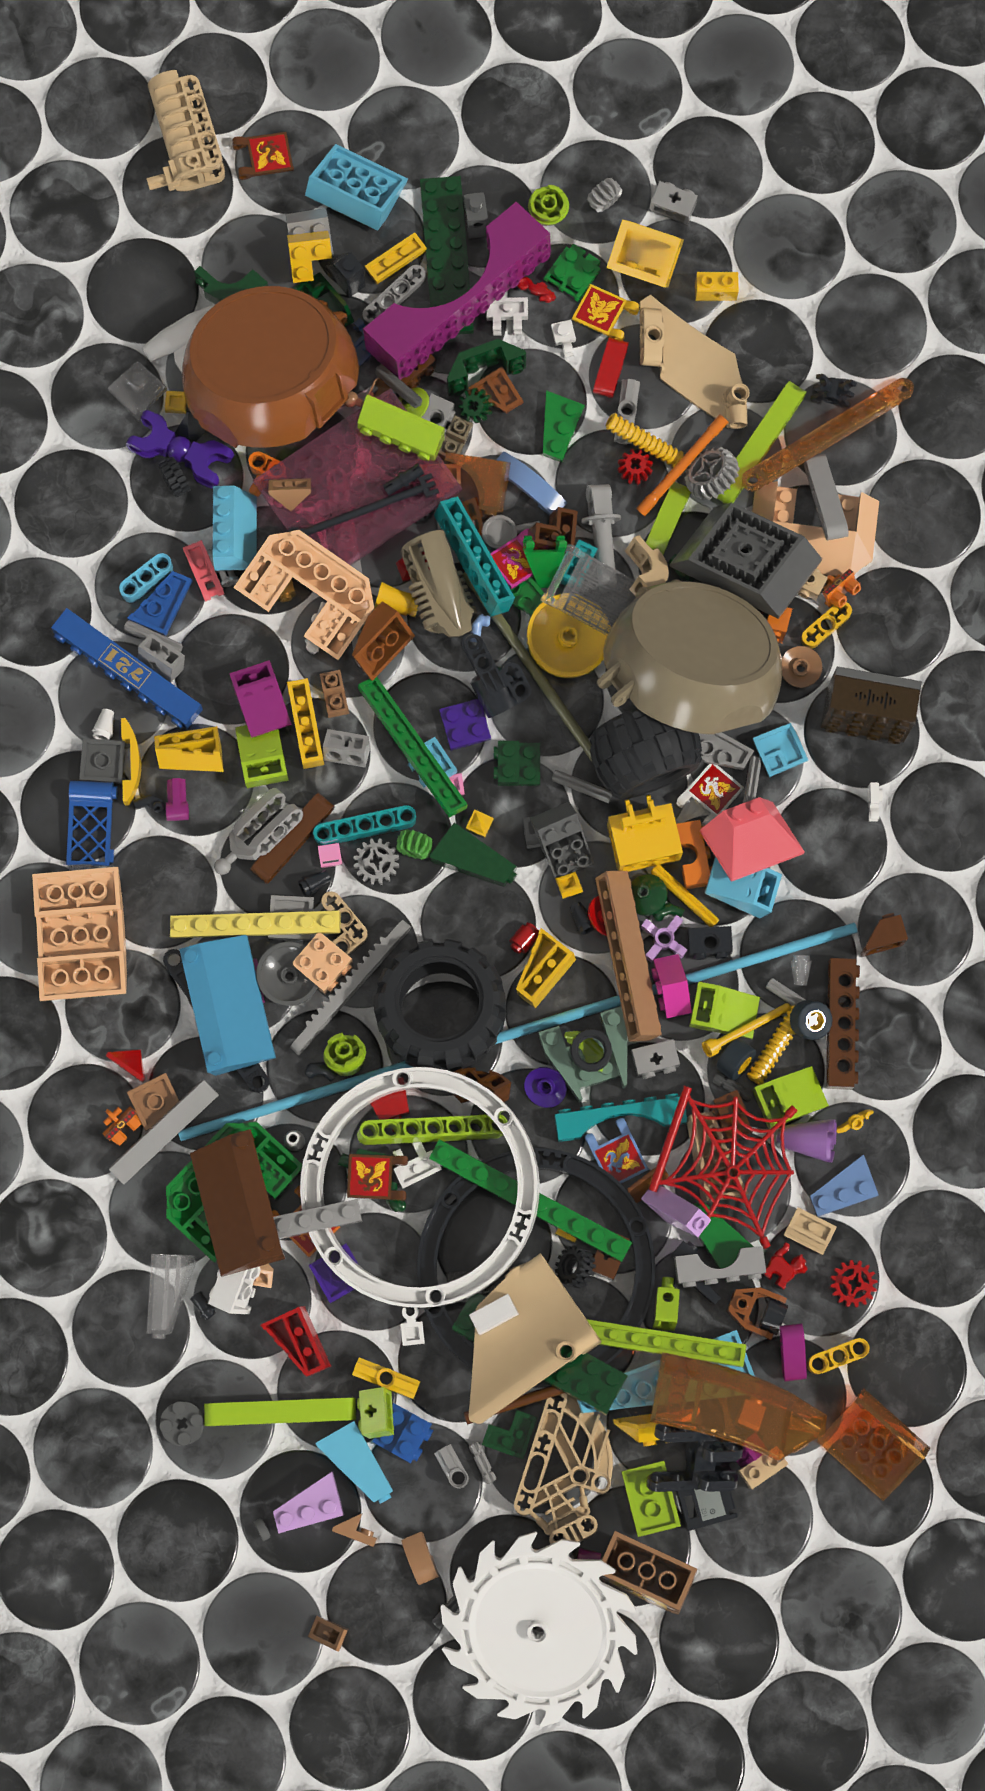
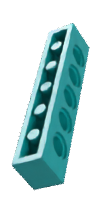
M459 497L440 501L434 517L441 529L444 530L449 544L490 617L508 612L515 597Z

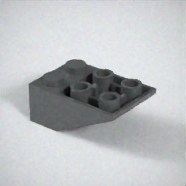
M569 801L530 818L554 879L594 864L578 815Z

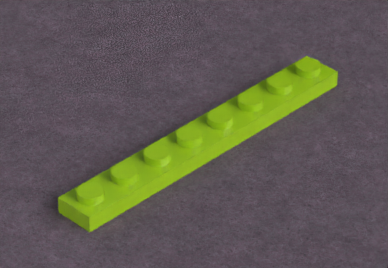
M587 1319L602 1341L599 1345L744 1367L746 1344Z

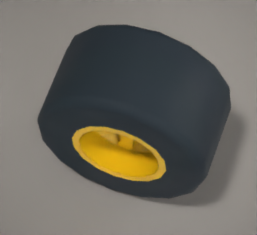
M804 1000L792 1009L790 1025L796 1035L805 1039L818 1040L830 1031L832 1014L825 1004L813 1000Z
M735 1039L721 1054L717 1062V1069L731 1080H736L750 1067L756 1056V1050L742 1039Z

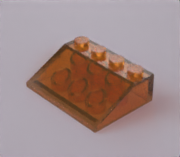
M864 1388L817 1440L822 1447L882 1501L924 1460L930 1450V1447Z

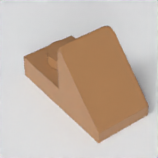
M363 1513L334 1526L332 1529L333 1532L374 1547L377 1540L376 1537H373L374 1532L362 1528L361 1532L357 1530Z

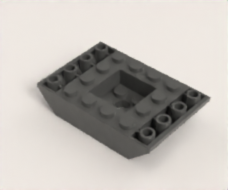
M731 502L716 506L711 510L670 563V567L707 585L729 591L747 601L753 607L779 619L821 563L822 557L804 536ZM748 548L751 552L743 553L741 550Z

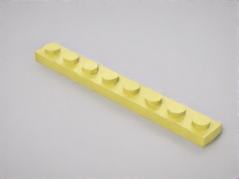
M340 911L170 916L171 938L341 933Z

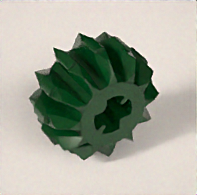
M472 388V391H465L466 397H460L463 404L458 405V408L464 409L460 415H467L466 421L471 422L473 420L474 423H480V419L482 421L487 420L486 414H492L489 407L494 406V403L488 402L491 399V395H485V389L479 391L478 388ZM474 402H478L479 406H476L478 409H474L473 405H476Z

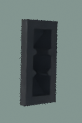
M187 411L175 431V435L186 437L192 444L193 441L196 442L207 430L200 426L199 421L194 418L191 411Z

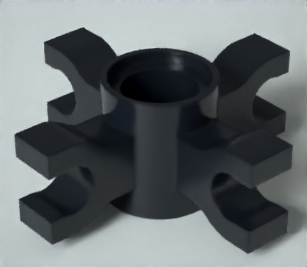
M816 374V379L820 381V385H813V389L818 391V393L811 395L810 399L812 401L820 402L823 400L829 404H840L843 408L851 407L847 397H854L855 393L849 389L856 387L857 382L854 380L844 382L838 378H828L824 374Z

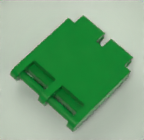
M573 244L571 248L566 246L543 280L551 282L559 287V291H565L573 296L575 301L579 302L590 284L599 274L601 261L591 254L584 258L583 256L586 251ZM553 276L554 278H556L557 280H559L560 282H562V284L558 283L557 281H555V280L552 279L551 277ZM567 286L570 287L571 289H573L574 291H576L577 294L574 293V292H572L571 290H569V289L566 288V287H567Z

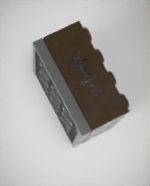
M837 666L827 687L821 728H824L829 733L846 732V735L851 737L863 735L867 736V739L874 741L886 739L891 744L904 743L916 722L922 681Z

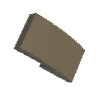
M455 415L446 431V436L437 457L456 464L474 423Z

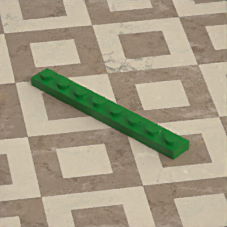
M378 677L373 681L368 679L358 684L360 693L447 816L450 818L467 809L468 804Z

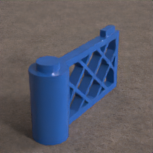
M70 781L66 865L110 867V863H114V850H110L113 799H117L118 787L114 786L113 782ZM74 806L84 807L88 812L80 821L74 816ZM99 807L107 808V816L100 822L93 815V812ZM91 815L98 822V825L89 832L81 823ZM80 825L87 835L77 842L73 837V831ZM101 826L106 831V837L99 843L91 834ZM90 836L97 846L88 853L81 844ZM79 846L86 856L80 861H72V852ZM99 847L105 852V862H96L91 857Z

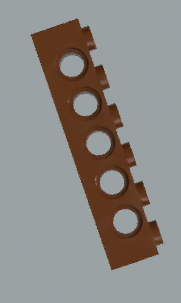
M830 958L828 961L827 1007L832 1014V1026L827 1033L826 1089L852 1090L854 1084H858V1071H855V1063H858L859 1051L855 1050V1041L858 1042L859 1029H855V1020H859V1007H856V999H859L860 987L856 986V978L860 976V965H856V959ZM839 977L848 978L849 986L840 985ZM846 998L849 1001V1007H841L838 999ZM838 1020H847L849 1027L847 1029L840 1028ZM838 1041H846L848 1043V1050L839 1049ZM840 1061L845 1062L848 1065V1071H840L837 1063Z

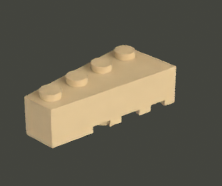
M712 1111L701 1113V1115L714 1116ZM692 1115L687 1117V1128L690 1140L692 1136L693 1126ZM697 1116L696 1135L692 1147L694 1161L699 1154L703 1136V1126ZM704 1119L709 1128H719L716 1120ZM712 1132L715 1139H723L721 1132ZM707 1133L702 1156L695 1166L696 1175L706 1165L711 1153V1140ZM718 1143L723 1152L729 1150L725 1143ZM715 1146L711 1163L703 1174L710 1173L716 1165L719 1153ZM731 1153L725 1155L729 1162L731 1161ZM722 1159L715 1172L725 1171L726 1165ZM734 1168L730 1169V1176H733L736 1171ZM739 1175V1182L742 1188L744 1189V1184L741 1180V1175ZM718 1176L717 1178L725 1182L727 1176ZM706 1178L712 1183H714V1185L720 1191L722 1187L720 1183H718L713 1178ZM697 1179L698 1183L715 1199L718 1194L711 1185L702 1179ZM731 1179L729 1184L736 1186L734 1180ZM726 1188L723 1194L741 1197L739 1191L732 1188ZM699 1189L701 1200L704 1203L711 1202L708 1196Z

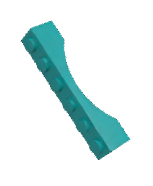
M676 1093L665 1095L666 1099L657 1100L655 1096L644 1098V1102L638 1103L635 1100L622 1101L623 1105L614 1106V1103L601 1104V1108L593 1109V1106L580 1107V1111L571 1112V1109L559 1110V1114L554 1116L558 1142L578 1140L596 1124L618 1116L644 1117L664 1127H670L680 1097ZM686 1109L684 1111L680 1125H684L687 1123Z

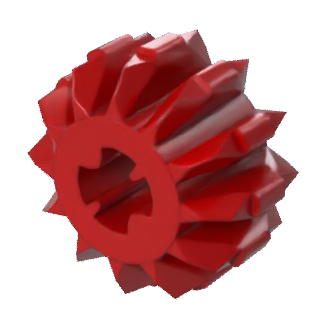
M633 449L630 450V455L624 452L622 455L623 459L618 460L620 465L618 473H623L621 479L629 478V484L635 480L637 485L640 484L641 479L647 481V475L652 474L650 467L653 465V462L648 460L649 455L645 454L642 456L641 449L638 450V454H635ZM633 464L634 466L638 465L639 469H636V467L635 469H632L631 466Z

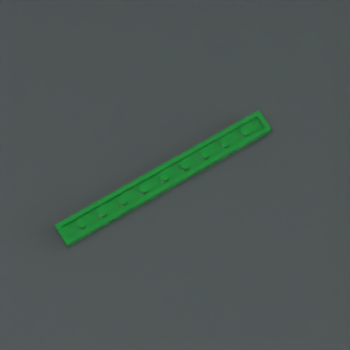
M438 1140L429 1157L431 1161L516 1206L517 1180L444 1141ZM539 1193L536 1217L620 1262L623 1261L632 1244L631 1241Z

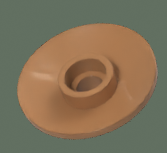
M805 646L793 647L782 657V676L792 686L800 688L811 686L819 679L822 673V661L819 655L811 648ZM797 666H802L804 671L799 672Z

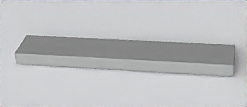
M202 1079L109 1167V1170L125 1184L219 1094Z

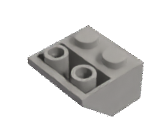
M326 208L285 214L289 235L328 231L331 254L334 256Z

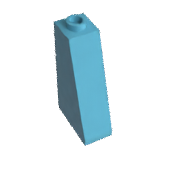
M355 1421L316 1442L317 1447L373 1502L378 1500L381 1504L391 1498L390 1493L393 1492V1489Z

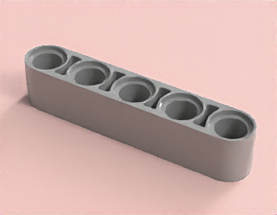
M825 453L804 457L805 472L826 540L848 537L847 522Z

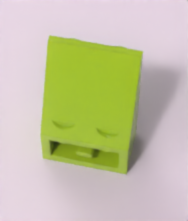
M247 725L235 727L247 789L288 781L279 729L251 738Z
M698 982L689 1027L728 1034L756 1019L760 997L719 985ZM754 1030L741 1037L753 1039Z
M812 1066L771 1080L753 1089L754 1096L765 1119L782 1118L785 1115L784 1112L791 1105L798 1111L791 1119L788 1118L786 1123L829 1106ZM766 1122L768 1129H771L777 1122Z

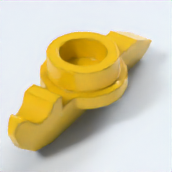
M869 1109L851 1115L846 1122L837 1127V1133L846 1132L850 1128L854 1130L860 1129L863 1126V1120L869 1119V1116L874 1111Z

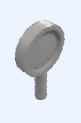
M495 515L484 523L482 539L486 546L496 550L525 529H530L536 522L515 525L509 517Z

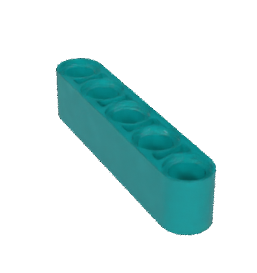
M400 806L318 824L314 828L313 835L316 843L322 846L408 829L416 823V812L411 806ZM410 813L413 817L410 821H403L401 815ZM388 817L392 822L388 826H384L380 823V820ZM364 821L371 824L368 830L360 829L359 825ZM347 826L350 828L348 834L342 835L338 832L339 828ZM325 830L329 832V836L326 839H320L318 833Z

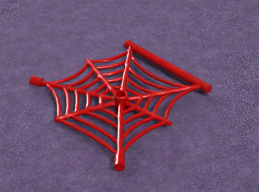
M683 1086L648 1190L657 1192L659 1185L663 1184L681 1189L693 1196L701 1204L709 1218L717 1217L737 1222L749 1228L760 1237L759 1242L763 1249L770 1247V1242L767 1236H764V1232L777 1199L791 1175L794 1174V1170H791L784 1148L786 1120L788 1118L791 1119L798 1110L791 1105L784 1112L785 1115L782 1118H759L747 1112L738 1102L737 1096L728 1103L710 1105L693 1100L690 1096L692 1088ZM687 1102H689L692 1107L693 1117L689 1148L677 1169L667 1179L661 1180ZM696 1105L707 1108H722L733 1105V1113L722 1116L701 1115ZM738 1108L745 1115L756 1121L777 1123L771 1129L761 1130L752 1128L745 1124L737 1115ZM697 1116L703 1126L702 1144L699 1154L689 1170L681 1177L673 1178L685 1164L692 1150L696 1135ZM732 1117V1126L709 1128L704 1119L721 1120ZM737 1120L750 1131L767 1134L762 1139L749 1137L737 1129ZM780 1126L781 1151L787 1170L783 1169L778 1160L774 1145V1132ZM732 1130V1138L715 1139L712 1132ZM707 1133L711 1140V1153L707 1163L697 1175L687 1176L694 1170L702 1156ZM738 1134L747 1140L758 1143L753 1148L745 1147L736 1141V1135ZM769 1137L773 1156L779 1170H775L768 1154L765 1141ZM731 1142V1149L724 1152L718 1144ZM715 1146L719 1153L716 1165L710 1173L703 1174L711 1163ZM736 1146L749 1152L742 1154L736 1150ZM761 1146H763L771 1170H766L759 1159L757 1150ZM729 1153H731V1161H730V1162L728 1161L727 1157L725 1156V1155H727V1154H729ZM753 1154L761 1170H753L750 1166L749 1158ZM736 1155H738V1156H740V1157H743V1158L735 1165V1157H736ZM722 1159L726 1165L725 1171L715 1172ZM746 1163L748 1170H739ZM734 1168L736 1172L733 1176H730L729 1171ZM751 1174L743 1189L738 1179L739 1175ZM756 1174H763L748 1201L745 1194L750 1181ZM767 1175H776L768 1187L755 1217L751 1208L753 1198ZM787 1175L771 1203L761 1230L758 1221L769 1193L779 1176ZM718 1176H727L725 1182L717 1178ZM706 1178H713L722 1185L720 1191L714 1183ZM702 1179L711 1185L718 1194L714 1199L702 1185L693 1180ZM731 1179L734 1180L736 1186L729 1184ZM687 1181L697 1186L713 1203L711 1208L708 1209L705 1203L692 1191L674 1183ZM726 1188H732L739 1191L741 1198L723 1194ZM721 1198L742 1202L745 1204L748 1213L735 1206L721 1204L719 1201ZM716 1207L730 1208L741 1212L752 1220L756 1229L737 1218L723 1214H714L713 1212Z

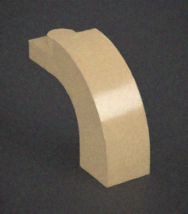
M640 535L634 537L625 552L642 572V575L638 576L629 589L636 597L641 587L666 583L669 571L667 562L658 548L652 550Z

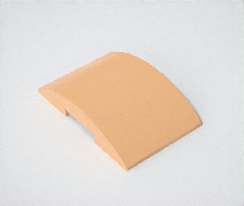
M118 867L32 874L34 912L37 924V964L40 1001L126 994V940Z

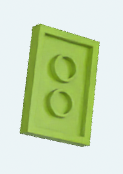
M664 1461L621 1471L637 1537L681 1526L672 1491L655 1492L649 1490L646 1486L647 1477L650 1474L667 1471Z

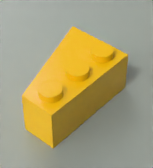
M217 726L154 736L159 769L223 772L222 748Z

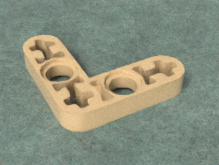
M327 892L322 896L323 908L326 911H335L331 904L328 906L326 904L328 903V897L331 899L336 898L335 904L337 907L340 908L343 905V908L338 911L349 913L351 916L348 923H341V930L344 933L333 941L335 945L339 942H345L348 946L345 953L349 955L367 940V929L336 892ZM354 921L357 922L354 925L356 930H363L361 939L358 937L353 938L354 931L351 928L348 931L346 930Z

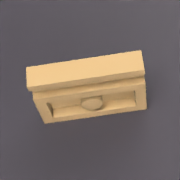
M797 1207L784 1236L823 1255L837 1226Z

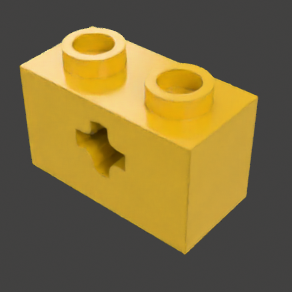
M697 272L695 280L696 301H737L739 292L738 272Z

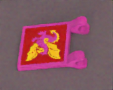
M529 528L490 553L510 589L515 588L533 576L523 551V538L528 536Z

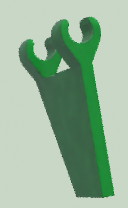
M524 536L523 551L537 585L540 588H559L564 553L567 548L565 536L556 537V550H533L535 543L532 540V536Z

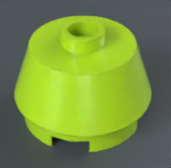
M548 185L533 192L528 202V209L531 216L540 224L552 226L566 217L569 210V201L559 187Z
M339 1033L328 1040V1045L323 1055L324 1061L337 1074L351 1076L361 1069L366 1056V1047L356 1035L350 1036Z

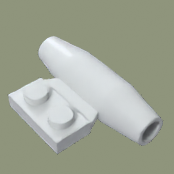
M213 305L184 316L155 335L142 347L148 360L151 362L174 353L175 363L182 373L183 358L189 338L198 322Z

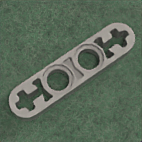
M420 265L409 267L363 310L364 323L368 325L374 320L373 318L368 319V313L374 314L377 311L376 305L380 309L375 314L376 317L381 314V311L384 312L388 308L381 304L384 298H390L393 303L398 305L406 300L424 283L426 278L424 268ZM413 272L416 274L420 272V278L415 277L411 281V286L409 281L413 278ZM403 284L408 289L405 293L401 294L396 291V287Z

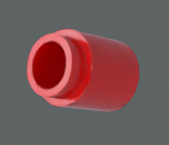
M529 922L521 925L509 940L511 949L517 954L521 952L526 954L536 942L539 930Z

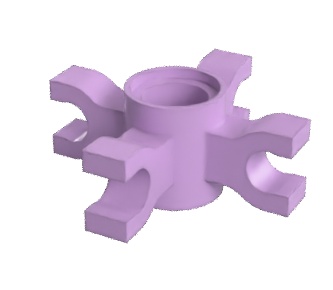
M676 915L667 928L661 929L657 928L647 919L644 921L641 929L654 937V945L645 955L648 961L652 963L661 950L667 949L671 950L674 954H679L681 959L683 958L687 949L674 941V933L682 924L683 919ZM666 934L670 938V942L662 944L658 940V936Z

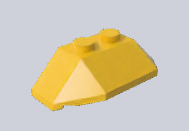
M701 1407L613 1419V1424L636 1442H643V1446L657 1445L656 1440L660 1439L655 1437L654 1432L655 1426L658 1423L694 1422L701 1413Z

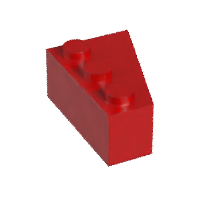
M305 1306L297 1307L260 1325L271 1335L277 1345L288 1354V1357L306 1377L331 1367Z

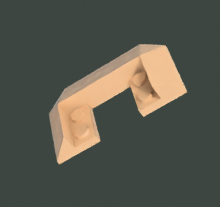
M778 481L755 485L752 512L804 536L822 557V561L817 567L822 575L841 576L848 569H851L855 575L856 572L872 562L879 508L878 500L862 492L859 497L838 494L848 526V537L827 541L822 527L793 524L797 489L778 487Z
M300 530L269 535L234 588L269 612L292 577L327 601L304 637L339 660L374 609L369 578Z

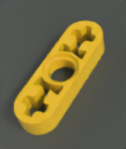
M846 602L840 608L846 609V615L841 614L835 620L834 616L838 613L839 609L834 605L811 624L801 636L803 646L811 649L817 647L845 623L852 613L850 604ZM823 620H829L832 623L830 630H824L821 627ZM818 630L819 634L816 635L815 642H808L807 634L812 636Z

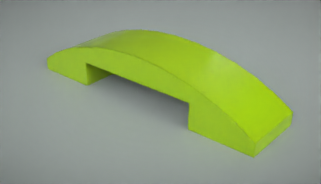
M674 482L671 485L646 541L652 550L658 548L663 556L691 495L688 488L682 484Z

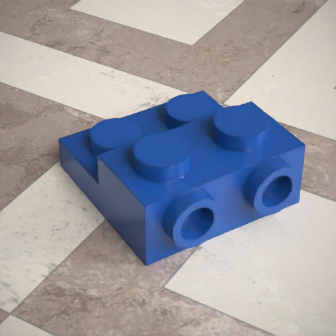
M393 1403L394 1435L374 1438L372 1442L409 1463L413 1460L417 1461L423 1451L420 1448L423 1440L428 1442L434 1431L430 1428L432 1424Z

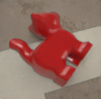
M787 1242L769 1259L766 1273L763 1274L769 1280H771L772 1274L778 1275L779 1277L775 1284L782 1290L786 1288V1284L796 1274H804L808 1270L806 1260L802 1254L794 1257L790 1264L783 1258V1255L790 1248Z

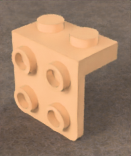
M318 933L293 961V966L317 985L318 989L326 995L328 991L330 993L334 991L339 984L337 981L342 975L345 977L352 970L351 964L353 961L351 957L326 936Z

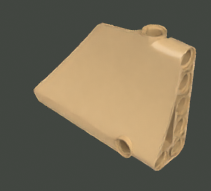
M541 1253L523 1266H518L505 1276V1279L476 1308L477 1311L509 1294L519 1315L482 1335H479L475 1328L469 1420L471 1422L482 1424L562 1366L574 1361L579 1355L586 1354L602 1342ZM565 1346L572 1348V1355L568 1358H564L561 1355V1350Z

